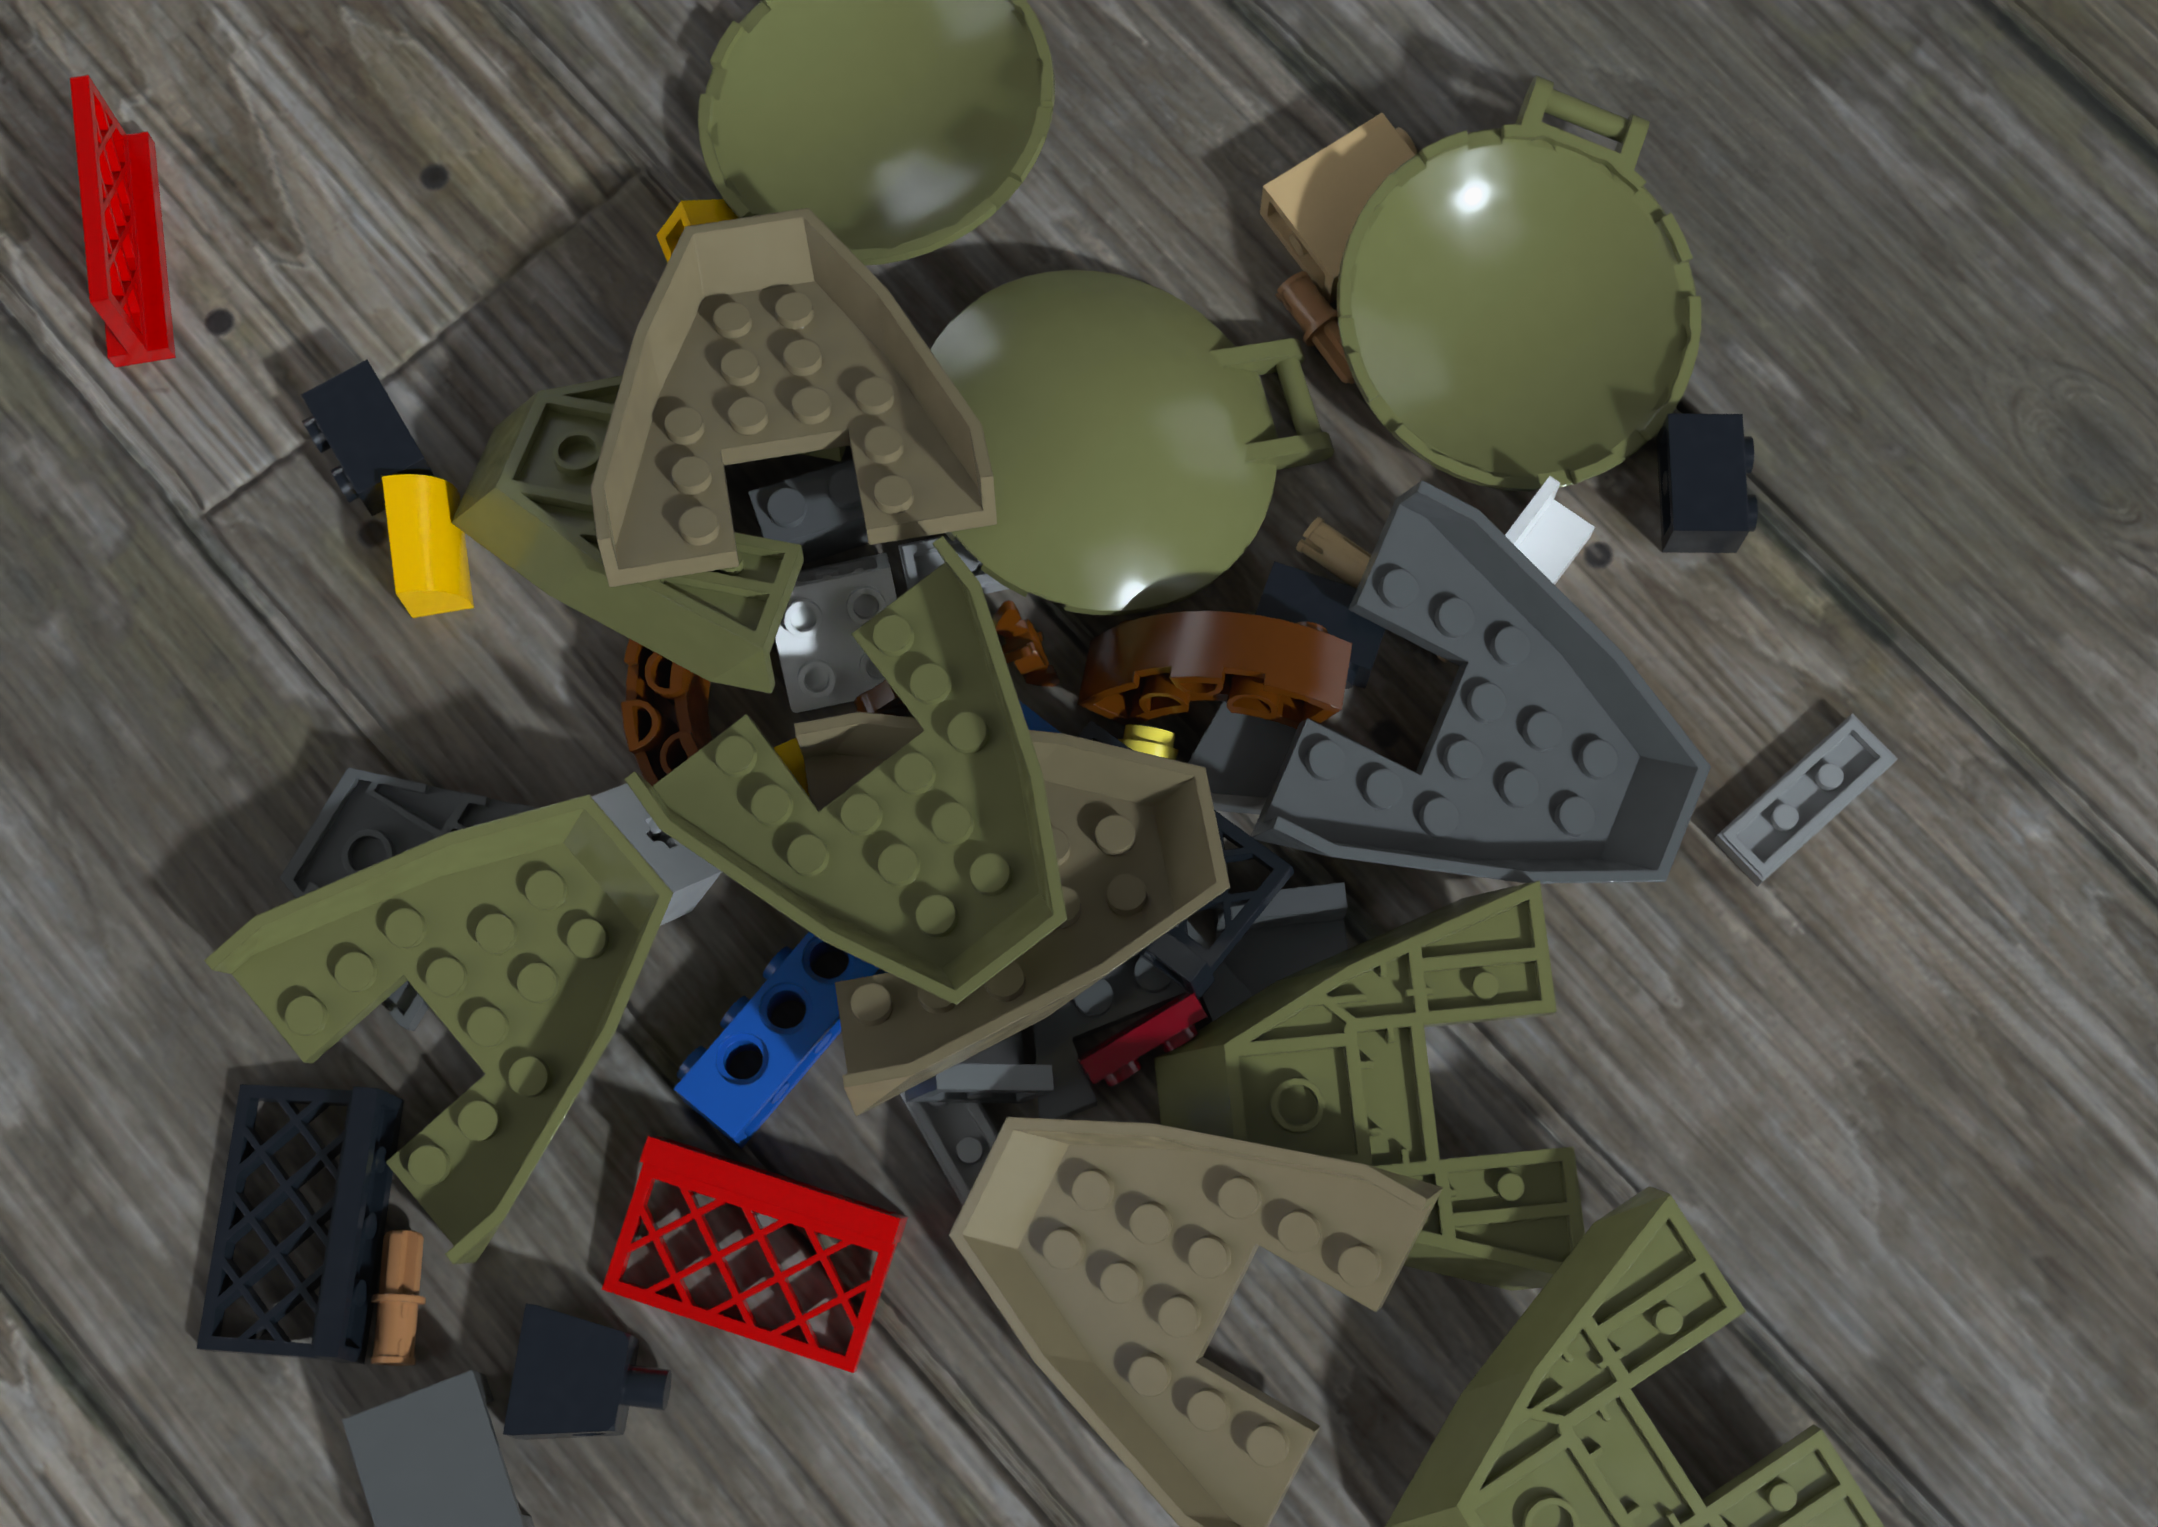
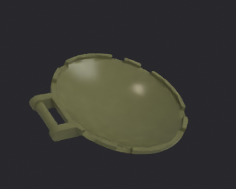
M761 0L740 23L732 21L710 59L713 69L705 94H700L698 128L704 161L712 181L725 203L738 218L809 208L865 266L893 263L930 253L973 231L998 211L1024 182L1042 150L1052 121L1055 102L1053 60L1042 26L1026 0Z
M1537 75L1527 90L1515 124H1505L1499 129H1485L1467 133V130L1442 138L1421 149L1418 154L1402 164L1382 182L1367 201L1352 228L1341 260L1337 284V317L1345 358L1358 389L1379 421L1401 444L1436 469L1479 486L1506 491H1539L1549 476L1560 482L1559 488L1575 485L1601 475L1637 452L1648 440L1657 434L1663 426L1667 414L1673 413L1682 398L1694 369L1701 334V296H1696L1695 283L1689 264L1693 257L1684 234L1673 214L1670 212L1666 215L1656 199L1643 186L1646 181L1634 171L1649 128V120L1631 114L1627 119L1553 89L1554 82ZM1544 113L1616 141L1615 150L1613 151L1541 122Z
M1064 270L1030 275L1008 282L985 293L965 307L950 321L930 349L983 426L994 479L997 524L947 532V536L952 541L957 539L967 551L983 564L981 570L1000 584L1024 597L1029 592L1046 600L1064 604V610L1069 612L1111 616L1145 613L1171 606L1206 589L1214 583L1218 576L1228 570L1237 559H1240L1255 538L1266 517L1272 499L1276 470L1316 464L1330 458L1335 452L1330 435L1327 432H1322L1301 367L1305 357L1298 339L1289 338L1235 347L1218 327L1186 302L1150 284L1118 274L1086 270ZM1278 373L1297 436L1278 438L1259 375Z

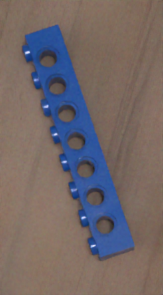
M1019 700L1028 730L1061 733ZM808 932L793 950L786 946L773 957L763 972V977L767 981L751 999L742 996L729 1008L720 1022V1027L724 1031L708 1049L699 1046L685 1059L676 1075L681 1081L675 1086L674 1090L687 1105L742 1149L842 1032L835 982L888 972L842 951ZM829 952H840L849 958L848 966L840 976L826 979L814 973L815 964L822 955ZM787 1001H797L805 1005V1016L797 1026L782 1029L772 1024L773 1013L780 1004ZM746 1050H753L762 1054L763 1063L756 1075L749 1079H736L730 1076V1064L737 1054Z

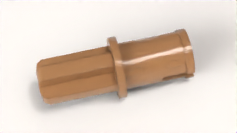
M1306 271L1296 273L1282 283L1275 296L1283 303L1305 333L1303 336L1305 344L1307 346H1316L1342 382L1355 383L1345 358L1339 334L1337 310H1334L1329 302H1327Z
M392 1230L384 1235L379 1294L371 1295V1302L377 1303L375 1340L371 1364L389 1366H414L416 1364L414 1355L419 1305L426 1304V1297L419 1296L424 1237L420 1232Z

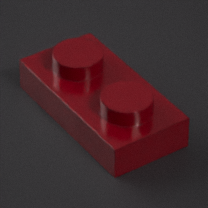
M1186 992L1080 1054L1077 1060L1091 1083L1095 1084L1105 1079L1108 1086L1111 1087L1139 1071L1143 1066L1138 1057L1158 1045H1161L1164 1052L1167 1053L1194 1038L1199 1033L1194 1024L1205 1018L1207 1014L1195 994Z

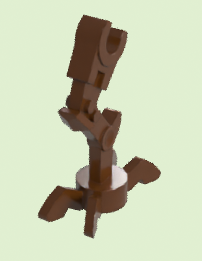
M1010 600L1003 602L995 612L992 620L997 634L1004 636L1007 643L1001 646L1006 663L1014 661L1018 670L1024 676L1025 682L1028 684L1046 687L1057 686L1060 683L1057 672L1053 665H1049L1041 641L1044 640L1042 630L1036 632L1029 619H1021L1019 610L1014 602ZM886 680L860 694L854 700L858 712L904 716L908 710Z

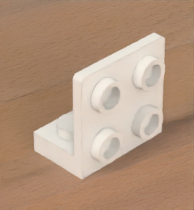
M887 553L800 570L775 637L789 703L793 712L799 713L852 702L860 694L886 680L851 634L897 599Z

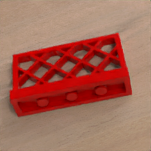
M89 75L71 77L70 86L89 299L105 323L107 357L115 368L176 358L155 142L148 131L133 134L125 133Z
M647 1136L639 1161L643 1165L601 1290L855 1373L897 1243L901 1241L908 1216L664 1136ZM655 1179L678 1186L691 1213L660 1229L647 1206ZM693 1192L716 1200L700 1207ZM729 1203L742 1208L754 1233L721 1250L706 1220L705 1214ZM755 1212L778 1219V1221L763 1228ZM643 1220L649 1234L635 1241ZM695 1220L712 1255L679 1271L663 1236ZM790 1223L805 1229L817 1254L783 1270L767 1235ZM818 1233L842 1241L826 1249ZM758 1240L775 1276L742 1292L725 1257ZM653 1242L670 1277L649 1288L622 1280L631 1253ZM851 1244L878 1252L870 1280L846 1291L829 1256ZM821 1261L838 1297L805 1313L788 1277ZM716 1262L732 1298L709 1309L695 1304L683 1278ZM779 1283L794 1313L795 1319L772 1330L758 1325L746 1299ZM674 1284L681 1299L658 1291ZM866 1290L858 1314L850 1298ZM840 1303L854 1328L846 1354L821 1346L809 1322L811 1318ZM737 1305L744 1320L721 1312ZM799 1325L807 1341L784 1333Z

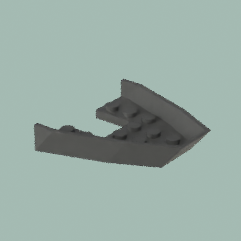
M1423 480L1396 498L1348 609L1459 666L1416 772L1307 718L1300 722L1251 837L1255 840L1330 857L1520 883H1530L1540 880V884L1666 882L1711 768L1710 764L1624 653L1479 509Z

